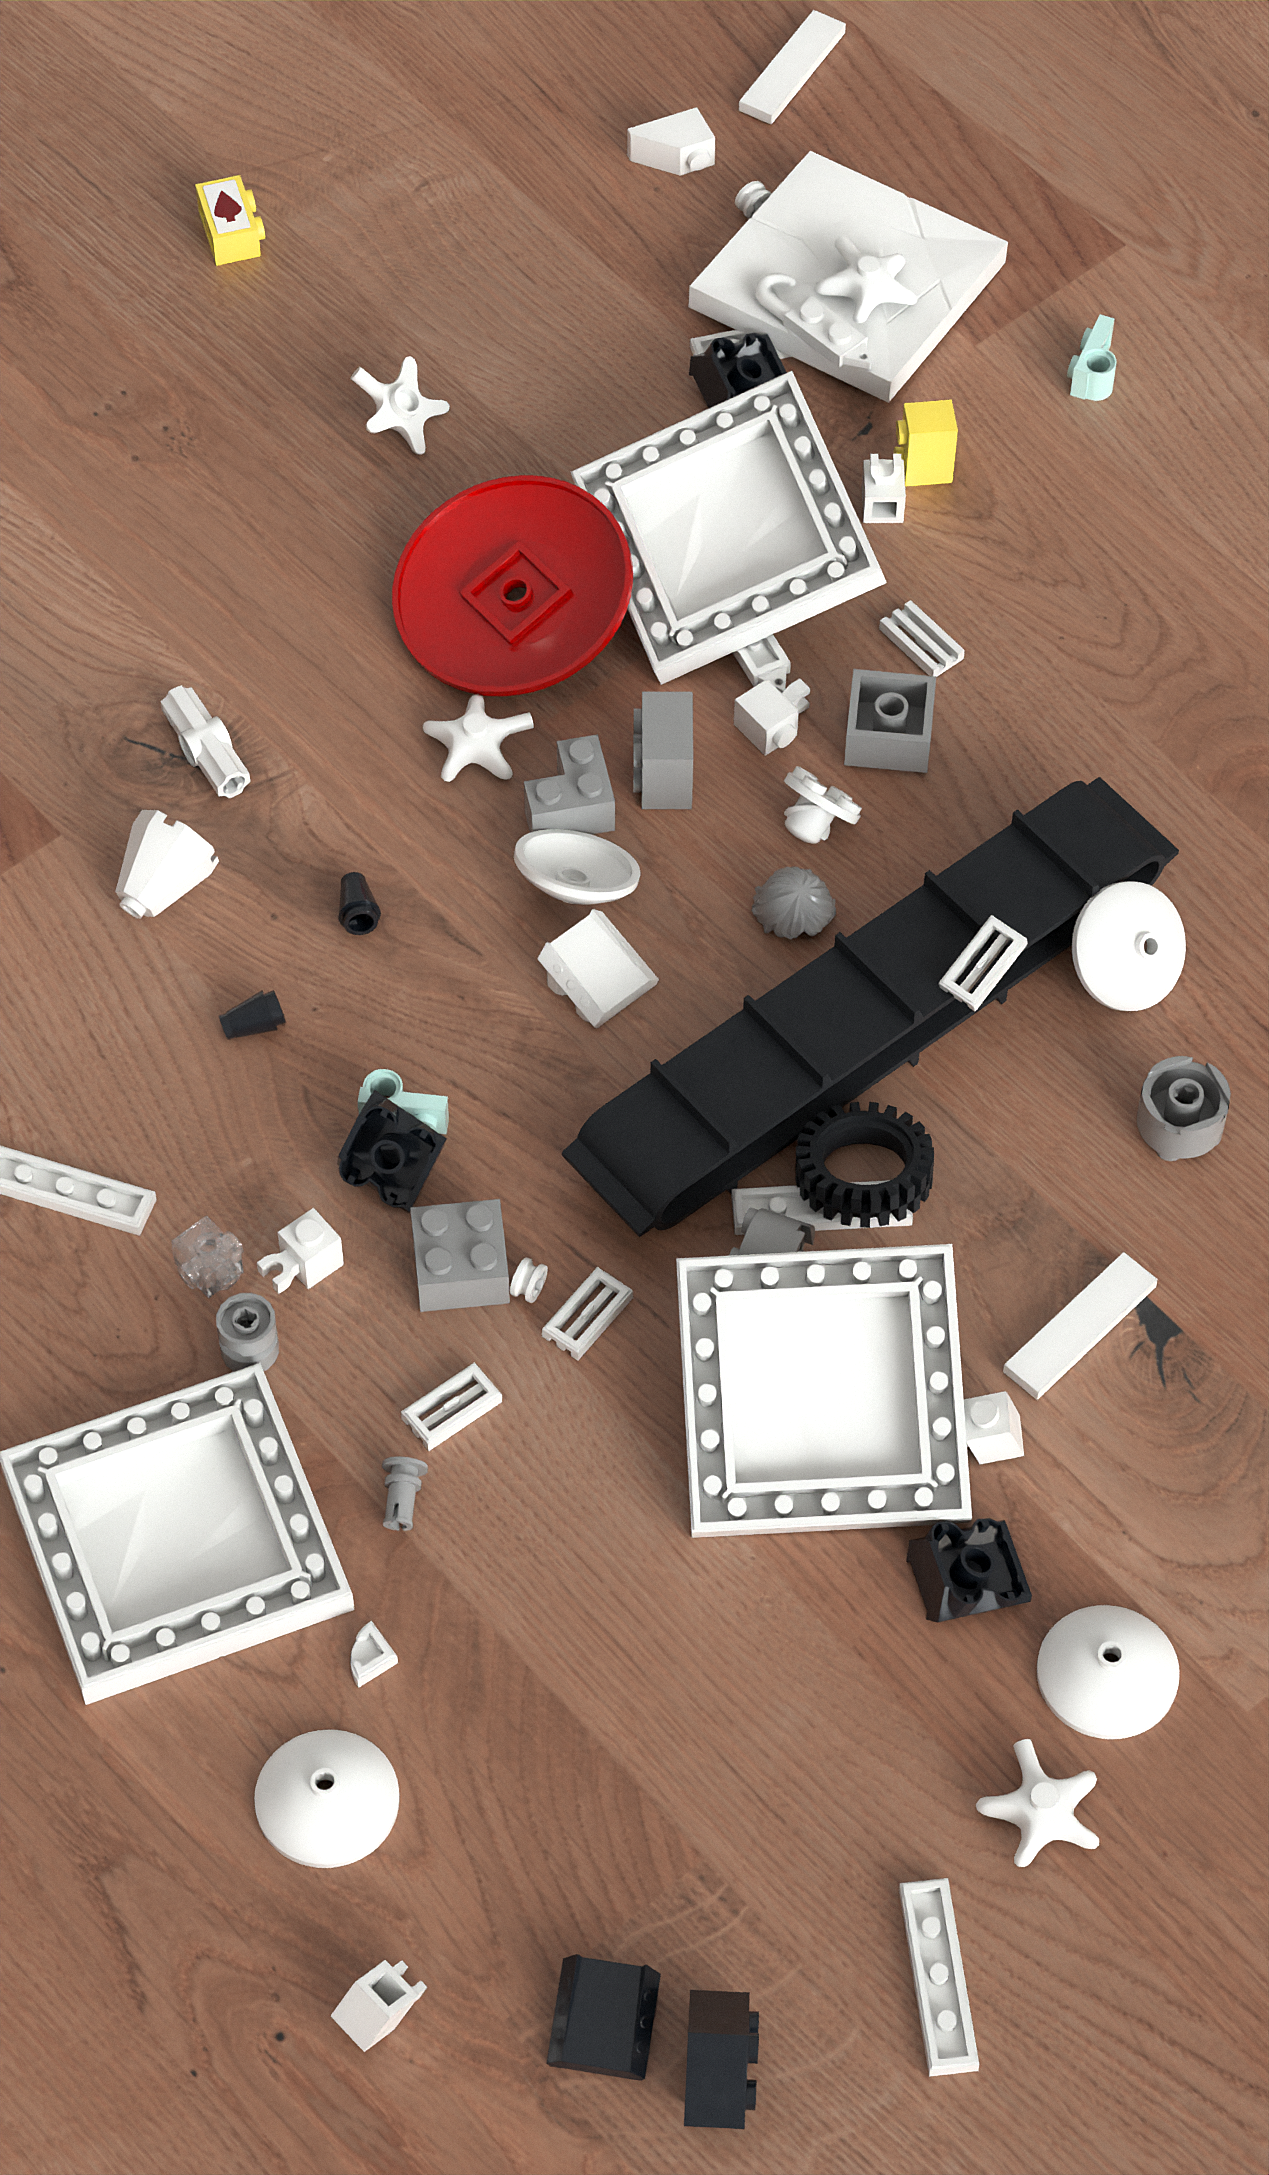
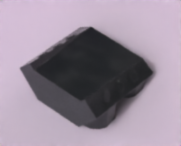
M746 334L740 342L736 343L724 337L716 338L704 353L691 356L689 376L694 377L708 408L787 373L768 334Z
M374 1090L358 1115L338 1155L337 1165H339L340 1176L343 1181L354 1187L367 1184L379 1193L384 1203L394 1208L400 1207L410 1213V1207H413L447 1138Z
M977 1519L971 1527L963 1529L950 1521L937 1522L925 1537L909 1540L906 1562L912 1566L927 1610L926 1620L938 1623L1031 1602L1032 1594L1005 1520Z
M579 1954L563 1958L546 2064L557 2068L639 2081L644 2080L650 2054L653 2023L658 2006L661 1974L648 1965L636 1966L582 1957Z

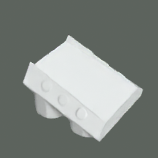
M592 909L587 917L551 943L547 942L537 958L547 970L548 987L556 994L568 995L575 1004L576 1013L584 1021L590 1022L594 1028H599L657 985L659 981L658 977L605 914L595 909Z

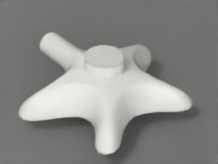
M845 235L835 241V247L846 260L847 268L817 282L814 287L816 293L840 295L852 298L855 302L853 321L856 323H863L868 318L872 309L879 303L896 302L910 305L917 302V297L913 292L893 279L905 264L903 255L896 253L883 257L863 256Z
M411 356L406 357L402 362L397 379L394 383L390 384L378 382L363 368H357L350 379L373 398L377 408L376 414L367 421L366 430L375 434L389 428L402 435L415 454L422 455L425 453L424 422L430 417L447 413L450 406L447 401L431 400L421 395L418 389L415 359Z
M479 694L473 695L469 699L466 712L462 717L452 721H426L423 724V730L426 734L438 739L448 748V756L441 772V778L444 781L453 780L459 771L470 763H476L485 767L500 779H510L513 772L501 754V742L509 734L534 728L530 712L505 719L489 717L485 713L483 696Z
M1024 1739L1016 1742L1013 1747L1022 1770L1023 1781L1021 1787L1005 1795L982 1797L976 1803L977 1811L981 1814L1009 1821L1021 1829L1022 1838L1014 1856V1863L1018 1867L1029 1865L1039 1850L1052 1840L1068 1841L1087 1849H1095L1099 1846V1838L1095 1833L1083 1826L1074 1816L1076 1805L1096 1784L1097 1778L1095 1773L1087 1770L1071 1778H1050L1040 1767L1032 1741Z

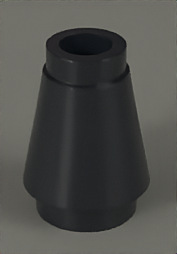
M351 872L344 875L341 879L338 919L340 924L350 934H368L377 927L381 911L366 882L365 876L358 872Z
M261 990L228 1010L225 1014L219 1015L222 1028L228 1040L235 1037L239 1038L277 1031L278 1025L286 1023L284 1013L274 990L265 994Z

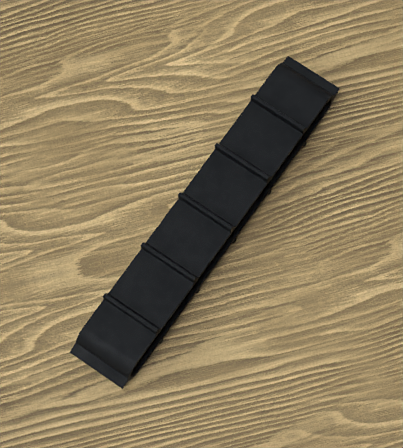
M1100 776L1088 785L1083 781L1070 783L1025 815L1017 809L1013 812L1012 823L938 875H935L930 870L927 871L924 876V884L847 938L841 932L835 935L834 947L757 1000H754L750 995L744 997L743 1009L669 1061L661 1065L657 1059H654L651 1062L650 1074L594 1112L580 1129L577 1138L562 1151V1156L639 1238L654 1227L661 1231L672 1228L725 1190L731 1194L732 1189L738 1188L739 1180L796 1141L800 1132L804 1133V1126L809 1120L816 1123V1115L824 1111L830 1117L831 1107L839 1104L841 1107H844L907 1061L913 1067L916 1066L919 1062L920 1052L995 999L1001 1004L1006 1002L1009 989L1072 945L1077 918L1091 897L1102 888L1118 882H1141L1152 886L1162 873L1164 867L1178 855L1179 849ZM992 915L1027 938L1028 944L979 1008L973 1011L965 1002H960L954 998L952 993L942 990L939 982ZM995 930L955 982L957 985L960 986L981 957L1001 934L1000 932ZM1009 940L969 993L972 994L1013 941Z

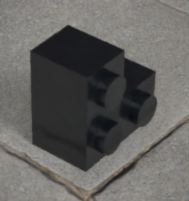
M690 1990L684 2126L745 2129V2110L755 2111L757 2080L747 2079L748 2063L758 2064L759 2011H749V1992Z

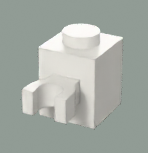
M870 454V460H864L863 523H903L906 498L904 460H901V454H893V460L879 459L878 454Z
M799 678L781 693L766 679L735 699L734 725L765 756L778 747L784 748L797 736L798 714L809 708V702L804 697L810 694V688Z
M312 1208L278 1232L280 1253L267 1255L257 1262L258 1272L263 1277L273 1270L282 1272L272 1279L273 1289L278 1294L290 1286L294 1276L309 1289L344 1265L341 1237Z
M1006 1391L964 1399L967 1447H970L979 1464L1024 1456L1020 1414Z
M384 1960L359 1978L331 2014L336 2023L364 2052L392 2032L414 2002L427 1989V1986L422 1981H419L415 1986H410L402 1978V1975L408 1968L403 1961L392 1967Z

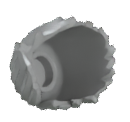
M796 866L781 868L775 871L762 887L757 886L755 888L756 895L753 897L754 904L751 911L757 918V921L763 925L764 933H769L773 930L778 937L785 936L789 939L797 938L803 931L809 936H814L818 932H822L823 927L828 925L836 915V900L830 896L825 882L820 880L819 876L815 875L811 869H801Z

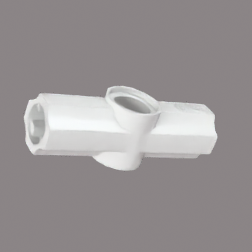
M181 685L171 689L168 695L160 701L161 709L170 725L178 734L179 743L188 762L193 767H200L218 796L232 798L242 793L244 787L250 783V774L233 750L230 736L223 722L217 716L211 717L192 688H184Z

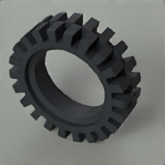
M850 1102L848 1113L844 1112L840 1104L831 1107V1118L824 1111L816 1115V1123L809 1120L804 1126V1133L800 1132L797 1139L795 1181L797 1188L800 1187L801 1198L803 1201L809 1199V1207L814 1212L823 1208V1217L830 1221L834 1219L837 1213H840L841 1224L846 1226L851 1225L853 1217L860 1218V1227L870 1228V1218L877 1217L879 1226L889 1225L891 1213L898 1222L906 1218L907 1209L915 1213L920 1209V1200L926 1202L929 1197V1189H932L934 1167L932 1138L930 1134H925V1127L920 1121L913 1124V1116L907 1112H904L897 1119V1107L890 1105L887 1106L884 1113L878 1112L879 1103L869 1102L868 1111H860L859 1102ZM852 1144H872L894 1151L902 1159L905 1167L896 1178L879 1184L860 1185L836 1178L828 1171L824 1162L834 1150Z

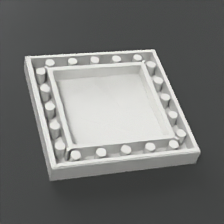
M809 151L753 214L752 218L744 224L690 285L688 307L744 334H768L775 349L889 403L1005 264L1008 242ZM845 235L863 256L883 257L896 253L903 255L905 264L893 279L913 292L917 297V302L910 305L896 302L879 303L872 309L868 318L863 323H856L853 321L855 302L852 298L840 295L816 293L814 287L817 282L847 268L846 260L835 247V241ZM772 273H781L792 277L796 282L794 286L777 283L771 285L769 291L781 301L795 296L810 297L812 295L867 336V349L872 360V369L868 370L845 364L837 367L784 327L783 321L763 307L757 300L755 288L758 281Z
M792 371L570 472L576 486L592 494L613 514L628 542L633 564V586L628 611L654 673L661 685L887 583Z
M952 1244L676 1258L692 1538L935 1525L937 1522L950 1521L954 1524L970 1523L972 1510Z
M260 1363L0 1451L1 1470L86 1705L354 1610L353 1594Z

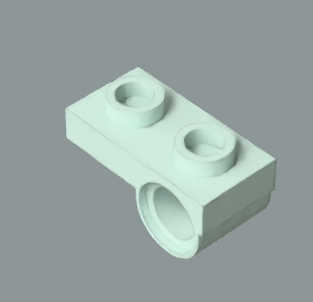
M1100 314L1093 329L1086 328L1080 345L1081 355H1074L1072 357L1067 372V377L1072 379L1071 396L1084 400L1099 401L1111 395L1117 363L1115 355L1109 351L1114 318Z
M378 1069L367 1075L363 1082V1087H360L359 1114L373 1091L376 1090L383 1096H390L387 1099L439 1134H447L449 1123L448 1096L403 1092L402 1080L392 1070Z

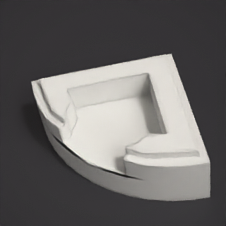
M372 1621L367 1623L358 1632L351 1651V1672L358 1688L398 1663L396 1653Z

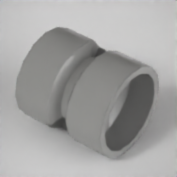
M239 1293L229 1297L220 1305L216 1314L221 1357L225 1365L234 1372L258 1363L261 1364L263 1371H266L275 1363L279 1354L275 1311L269 1301L257 1294Z

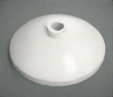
M564 829L538 830L521 837L515 846L514 861L522 875L549 896L566 903L590 905L615 901L634 891L639 882L640 868L636 860L616 844L591 834Z
M1118 882L1108 885L1087 901L1077 918L1072 938V955L1075 970L1086 991L1096 1001L1108 1008L1120 1011H1138L1157 1004L1173 989L1184 965L1186 939L1181 918L1172 902L1155 887L1141 882ZM1145 940H1146V942H1147V951H1146V953H1145L1144 947H1143Z
M1097 1605L1082 1608L1068 1614L1050 1629L1039 1650L1037 1681L1047 1706L1067 1726L1091 1737L1122 1739L1145 1732L1166 1715L1177 1693L1179 1663L1171 1642L1164 1632L1151 1620L1127 1608ZM1113 1653L1119 1660L1117 1662H1109L1104 1659L1103 1655Z
M317 1730L291 1739L270 1756L257 1780L254 1796L255 1811L264 1836L283 1856L296 1863L310 1867H339L364 1858L373 1852L388 1836L398 1814L399 1786L390 1761L372 1742L347 1731ZM322 1780H330L334 1783L327 1790H321L317 1787V1784Z

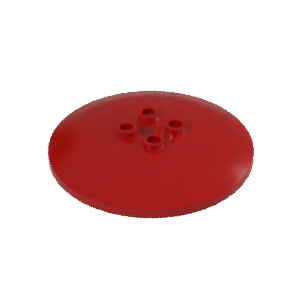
M537 475L507 476L474 485L445 501L420 524L409 539L400 556L392 587V605L396 626L412 657L430 675L444 684L461 691L484 696L503 697L535 692L555 685L580 671L613 638L626 614L633 586L632 557L625 535L613 514L602 502L582 488L566 481ZM522 587L527 589L526 594L520 600H507L508 593L514 588Z

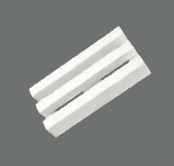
M911 600L904 604V610L901 611L898 608L892 612L890 619L884 617L880 620L879 629L929 676L937 677L964 659L965 650ZM901 625L912 637H914L915 642L918 645H916L903 631H901L898 628V626ZM924 651H929L940 663L937 664Z
M991 915L940 980V988L945 992L949 991L954 995V998L960 1002H965L970 1009L976 1011L1028 944L1027 938ZM995 930L1000 932L1001 934L981 957L960 986L955 983ZM1009 940L1013 941L972 994L969 993Z
M597 1267L543 1327L542 1337L548 1341L553 1339L556 1341L558 1348L563 1351L568 1349L571 1351V1356L578 1361L633 1299V1290ZM601 1283L606 1285L598 1296L581 1312V1315L565 1333L562 1332L560 1329ZM615 1292L618 1293L578 1340H574Z
M474 1362L402 1410L401 1419L406 1425L409 1424L412 1427L414 1435L417 1438L420 1437L425 1448L430 1451L502 1402V1394ZM474 1380L478 1382V1384H476L460 1396H455L453 1399L445 1403L444 1407H442L441 1409H439L423 1421L419 1419L420 1416H422L423 1414H425L426 1412H428L429 1410H431L432 1408H434L435 1406H437L438 1404H440L441 1402H443L444 1400H446L447 1398H449L450 1396H452L453 1394H455L456 1392H458Z

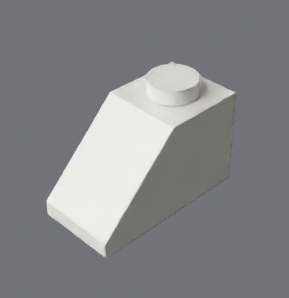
M696 107L628 128L627 156L632 162L680 176L715 164V136Z

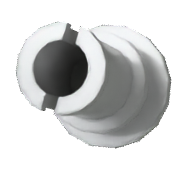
M389 1457L382 1462V1468L390 1473V1475L385 1477L384 1483L385 1487L388 1488L383 1526L399 1531L401 1523L403 1524V1531H408L413 1528L416 1492L421 1490L422 1481L418 1477L428 1473V1465L423 1461L410 1457Z

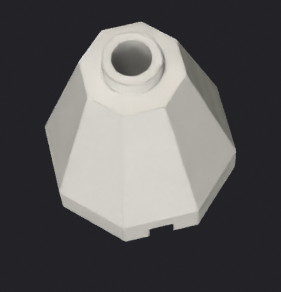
M142 810L134 821L115 891L119 899L122 900L119 904L120 907L128 914L139 919L143 915L147 917L158 915L207 878L219 862L217 856H212L215 852L213 846L190 827L178 820L173 826L165 824L163 821L167 815L158 810Z

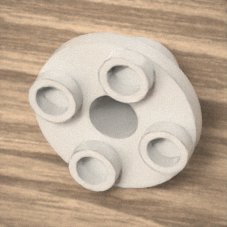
M796 766L794 771L789 772L784 779L788 786L801 794L796 804L784 811V815L787 816L785 826L792 835L804 842L816 844L821 839H828L830 823L835 816L852 824L857 823L861 817L859 813L862 808L852 801V797L834 786H831L827 792V787L818 782L816 776Z

